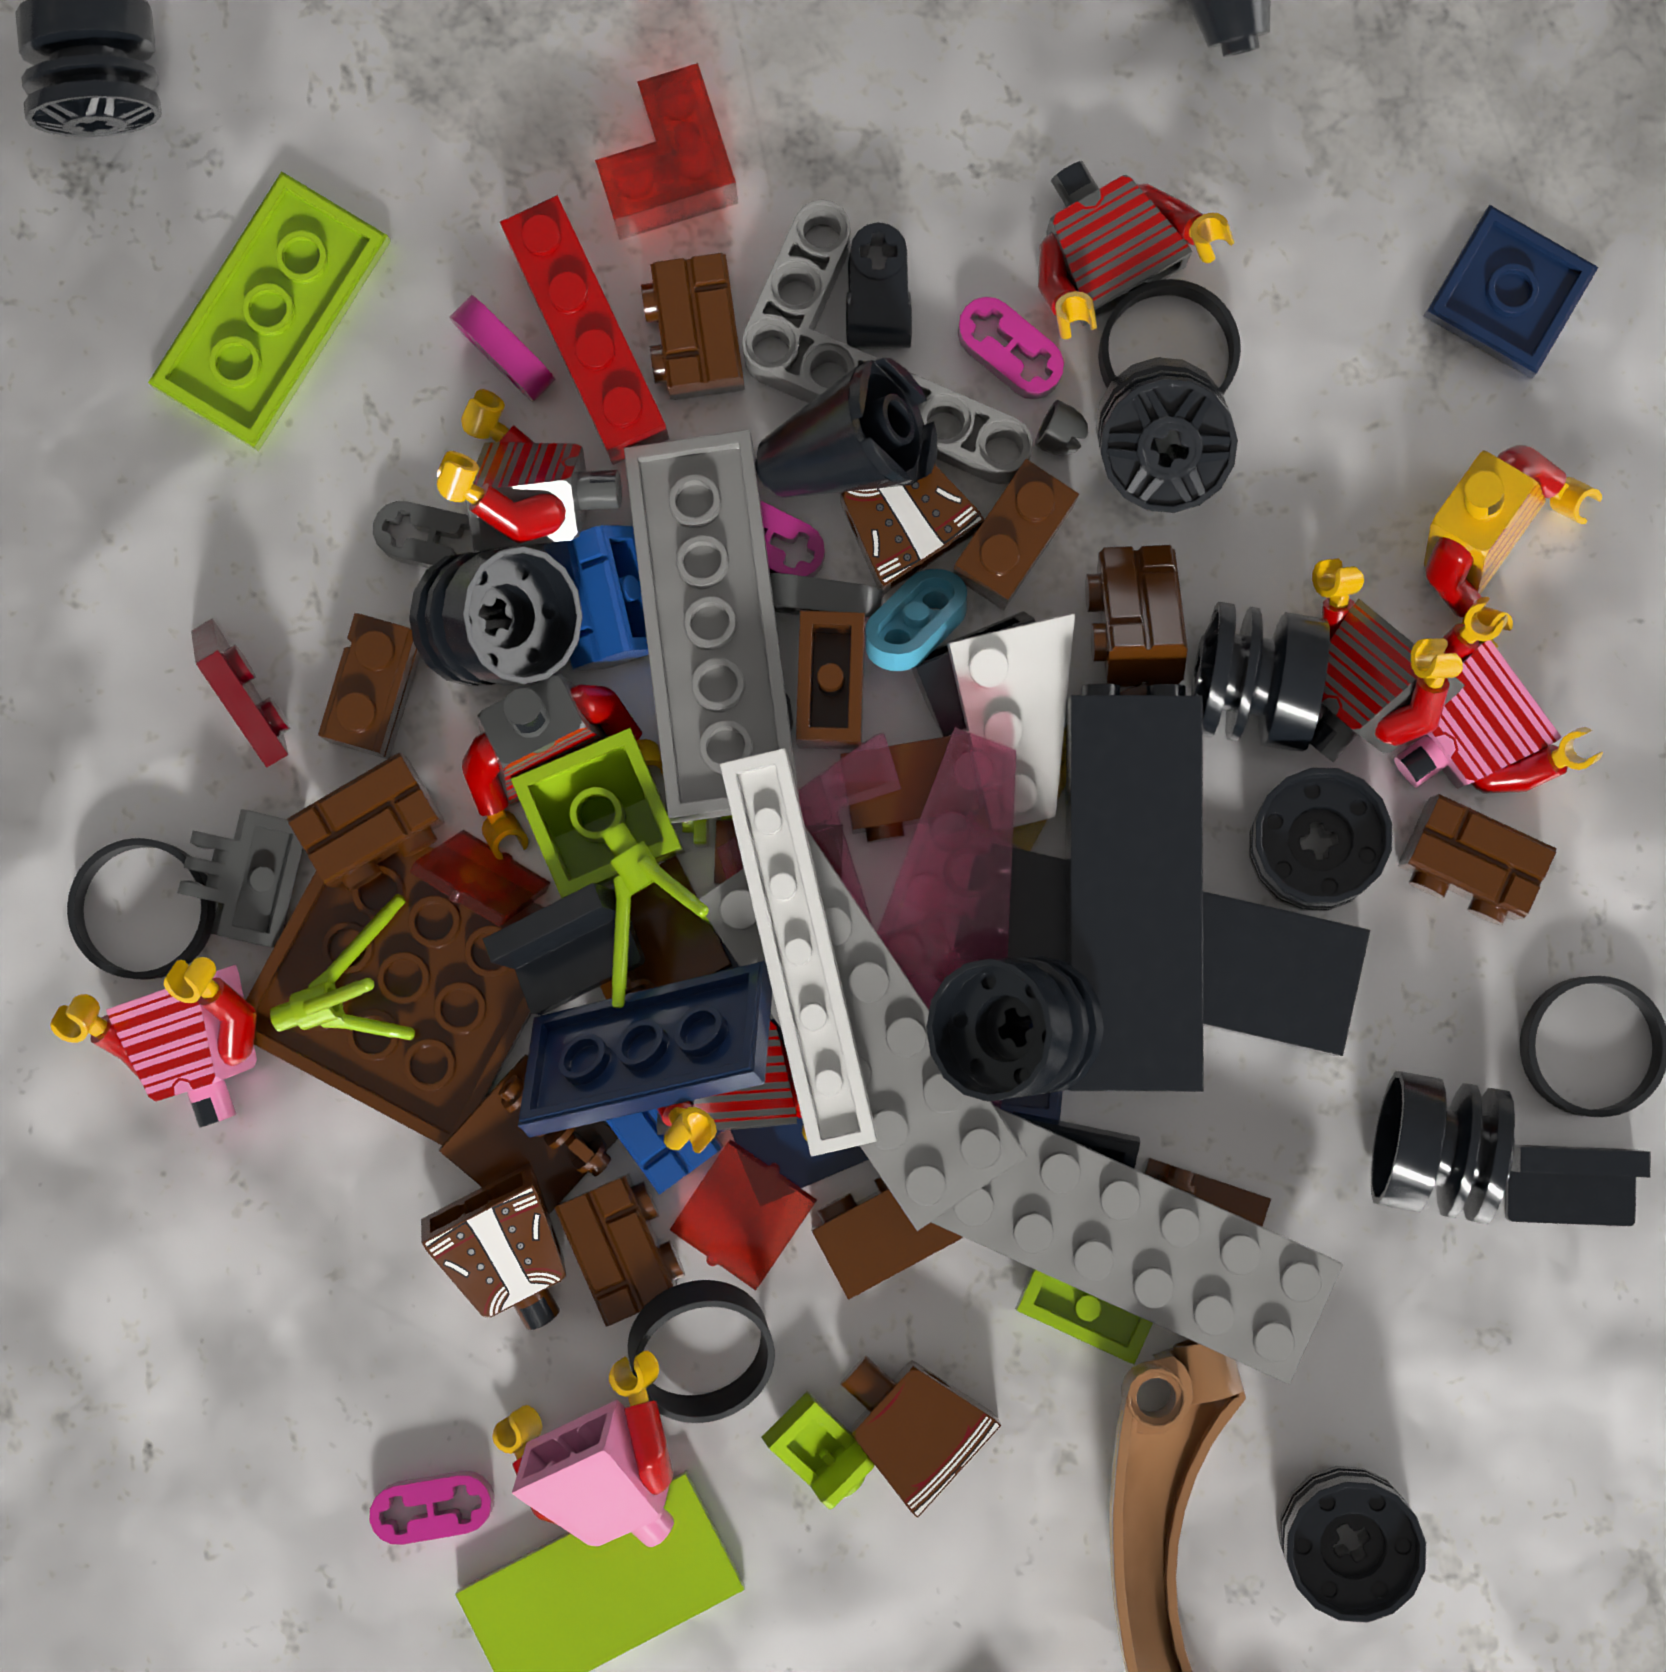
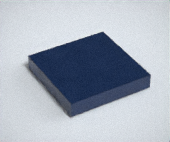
M1489 205L1423 317L1532 379L1542 366L1599 267Z

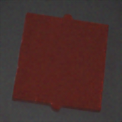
M465 830L460 831L414 861L410 873L448 895V899L451 902L463 904L499 927L545 894L551 883L513 860L512 855L509 853L501 852L502 860L496 858L487 843Z
M730 1139L673 1223L670 1231L706 1255L708 1265H720L748 1286L757 1290L817 1202V1199L781 1175L778 1164L772 1163L768 1166Z

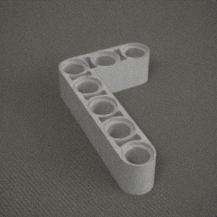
M823 199L811 201L803 206L796 215L744 330L742 339L745 367L752 377L765 385L807 403H810L828 389L815 383L811 377L813 370L818 365L826 362L837 363L848 374L862 362L879 359L814 331L847 259L851 234L849 217L844 209L833 201ZM824 224L834 228L840 237L831 246L819 248L810 244L805 238L808 230L815 225ZM792 281L805 282L814 291L811 299L800 305L788 304L781 298L779 293L784 285ZM769 337L779 338L786 343L789 350L785 357L777 362H764L754 353V348L758 342ZM909 372L919 384L927 401L918 404L924 425L927 424L931 416L940 412L952 413L959 419L962 425L960 433L953 438L943 439L937 437V459L991 483H1010L1025 459L1030 460L1033 441L1026 425L1008 414ZM994 438H1009L1019 448L1020 456L1009 464L996 463L986 453L985 446Z

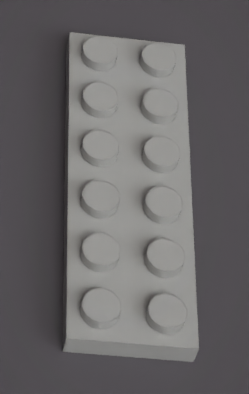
M750 430L624 448L668 818L671 824L731 815L720 764L783 748L788 752L799 799Z
M805 828L878 1137L877 1142L860 1145V1147L918 1231L1027 1158L1028 1155L991 1101L987 1102L963 1095L943 1078L930 1054L926 1029L929 1014L928 1007L812 835ZM743 868L699 898L709 908V912L706 915L707 919L739 966L761 961L766 963ZM772 993L771 1014L781 1027Z
M995 1106L1028 1155L1027 1158L931 1223L1290 1385L1343 1267L1341 1262Z

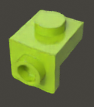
M808 1391L761 1437L767 1447L812 1488L820 1502L828 1509H833L844 1497L856 1492L864 1482L866 1475L875 1466L855 1440L851 1431Z

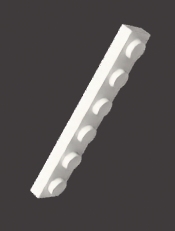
M783 748L721 763L722 776L810 1155L812 1157L877 1142L878 1137L788 752Z

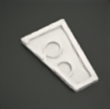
M1075 613L947 643L989 828L992 832L1056 817Z

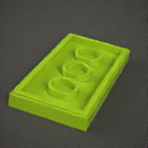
M281 171L148 383L154 389L259 452L391 242L389 236Z
M687 1470L673 1477L669 1485L664 1509L673 1516L674 1525L669 1535L660 1544L648 1547L630 1532L601 1546H591L568 1532L457 1590L455 1595L494 1672H589L745 1590V1584Z

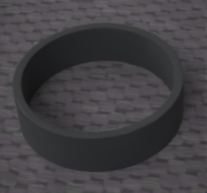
M1163 279L1143 284L1120 300L1106 322L1099 344V368L1106 388L1116 378L1109 357V337L1117 319L1129 307L1139 301L1155 296L1171 295L1198 303L1209 311L1221 326L1227 340L1229 352L1227 373L1222 385L1219 387L1222 394H1225L1239 366L1241 344L1239 331L1231 312L1215 294L1189 281Z
M131 838L117 841L93 854L82 865L73 880L67 902V917L71 934L84 956L95 966L107 973L123 978L141 980L165 977L177 960H184L189 965L204 949L211 936L216 914V903L200 898L201 914L197 931L187 948L170 963L157 969L143 972L126 970L111 963L96 949L85 926L84 901L88 887L95 874L113 857L137 848H158L172 854L183 864H185L186 855L190 856L173 845L152 839ZM188 869L195 882L206 886L208 877L206 873Z
M1586 976L1568 979L1546 990L1528 1011L1520 1034L1522 1065L1534 1089L1556 1108L1571 1114L1588 1117L1620 1115L1646 1101L1661 1083L1666 1071V1024L1654 1002L1644 992L1626 981L1608 976ZM1584 984L1604 985L1627 996L1643 1014L1652 1039L1651 1061L1641 1084L1624 1100L1600 1109H1585L1560 1097L1543 1077L1536 1057V1034L1543 1014L1560 995Z
M696 1280L678 1284L663 1291L649 1301L633 1322L627 1347L631 1370L636 1377L637 1374L634 1370L635 1356L644 1351L649 1339L664 1323L683 1312L703 1307L726 1308L743 1314L752 1320L761 1331L759 1349L751 1365L738 1379L719 1390L700 1395H681L663 1390L653 1383L646 1388L649 1402L657 1401L659 1414L672 1420L686 1423H705L720 1420L737 1413L749 1405L768 1383L774 1367L775 1348L764 1313L758 1303L748 1293L732 1284L716 1280Z

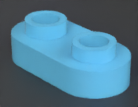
M926 569L911 576L868 619L865 627V650L869 659L875 665L890 671L909 670L921 664L964 620L967 612V587L964 581L955 573L944 569Z

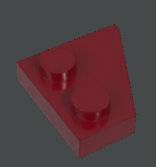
M213 618L192 630L191 635L196 665L265 767L268 768L289 755L283 734L291 728L275 701L271 697L263 701L251 682V680L256 678L255 673L241 650L236 645L230 647Z

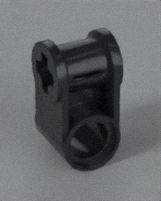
M880 222L867 224L858 230L852 239L848 260V292H846L847 345L856 349L911 348L912 308L911 294L908 292L907 246L905 239L899 230L890 224ZM870 246L882 247V254L884 257H887L884 269H873L872 260L867 258Z

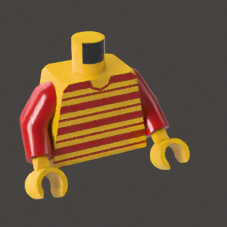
M1526 445L1510 447L1502 451L1498 457L1483 450L1476 457L1430 524L1424 559L1426 578L1457 617H1463L1461 624H1464L1466 613L1474 602L1481 598L1480 594L1546 502L1545 498H1550V506L1554 511L1577 523L1586 524L1588 520L1579 515L1581 502L1587 496L1601 502L1602 494L1599 490L1575 478L1566 477V473L1538 451ZM1486 606L1477 611L1478 620L1485 626H1495L1507 614L1508 621L1503 629L1511 631L1513 628L1512 617L1506 612ZM1492 639V643L1498 648L1497 643Z

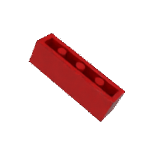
M558 195L500 221L507 242L612 465L625 460L624 448L654 444L668 440L669 435L666 424Z

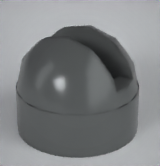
M1057 399L1042 421L1035 439V445L1052 454L1061 456L1076 453L1081 448V444L1076 438L1085 439L1088 436V424L1083 415L1074 407Z

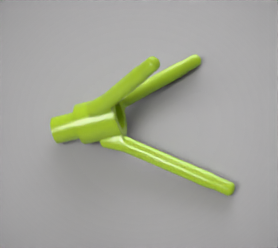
M624 822L602 835L615 856L610 862L619 875L614 878L616 895L612 970V1006L614 1008H622L625 1005L631 895L655 882L703 921L711 925L706 917L709 912L708 906L667 874L659 866L645 842L642 841L637 844Z
M396 894L374 916L327 970L309 984L307 989L291 994L289 1002L270 1009L271 1022L278 1032L299 1026L302 1030H307L321 1025L323 1028L350 1029L406 1040L414 1038L415 1030L411 1027L345 1014L342 1002L374 988V981L371 978H364L337 989L335 987V981L405 904V898L402 895Z

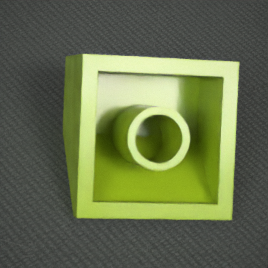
M631 728L511 779L561 898L591 883L604 887L614 883V878L619 875L610 861L615 856L602 835L623 822L637 844L642 841L645 842L658 864L685 852L675 827L668 818V811Z

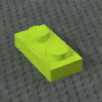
M1032 1269L1015 1307L1016 1311L1133 1365H1135L1153 1325L1152 1322L1035 1269Z

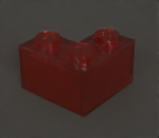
M698 63L637 81L642 107L653 142L595 160L619 240L738 204L736 181Z

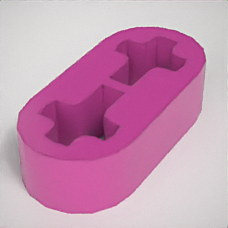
M471 295L449 316L459 331L530 401L534 402L556 380L547 367L475 296Z
M982 297L973 300L965 306L960 315L958 337L961 346L970 356L1016 394L1024 398H1043L1056 389L1063 374L1064 361L1061 351L1051 340L1006 303L997 298ZM991 315L997 317L1000 320L997 332L1008 342L1007 346L1004 347L991 336L985 337L981 342L973 337L976 324L972 319L977 316L979 319L986 321ZM1018 350L1027 359L1032 361L1039 355L1044 356L1048 360L1045 372L1049 378L1045 381L1041 377L1035 376L1030 382L1024 380L1021 377L1024 364L1012 353Z
M760 500L764 532H766L765 540L770 573L815 577L822 568L825 559L824 541L819 532L809 524ZM774 537L788 544H794L799 537L806 538L808 540L807 552L814 556L810 563L799 561L795 568L785 565L786 553L771 545Z
M457 1471L399 1481L388 1485L375 1497L370 1507L369 1521L373 1532L381 1540L396 1545L467 1534L479 1529L487 1521L494 1507L495 1494L486 1478L474 1471ZM458 1485H466V1491L469 1495H479L481 1499V1504L476 1505L471 1511L470 1519H463L460 1509L457 1508L439 1511L437 1502L452 1499L457 1493ZM394 1496H402V1502L405 1506L412 1507L426 1504L427 1513L417 1514L407 1522L406 1530L399 1529L397 1520H386L384 1516V1511L394 1504Z

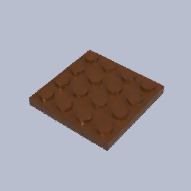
M430 846L408 858H404L400 851L395 852L377 863L382 871L379 876L349 892L344 884L336 888L326 886L316 871L246 998V1001L257 1012L254 1045L432 1141L443 1145L488 1096L532 1014L528 1008L515 969L491 963L483 938L544 907ZM396 894L402 895L405 898V904L335 981V987L337 989L364 978H371L374 981V988L342 1002L345 1014L411 1027L415 1030L414 1038L406 1040L350 1029L323 1028L321 1025L307 1030H302L299 1026L278 1032L271 1022L270 1009L289 1002L291 994L307 989L309 984L327 970L374 916Z

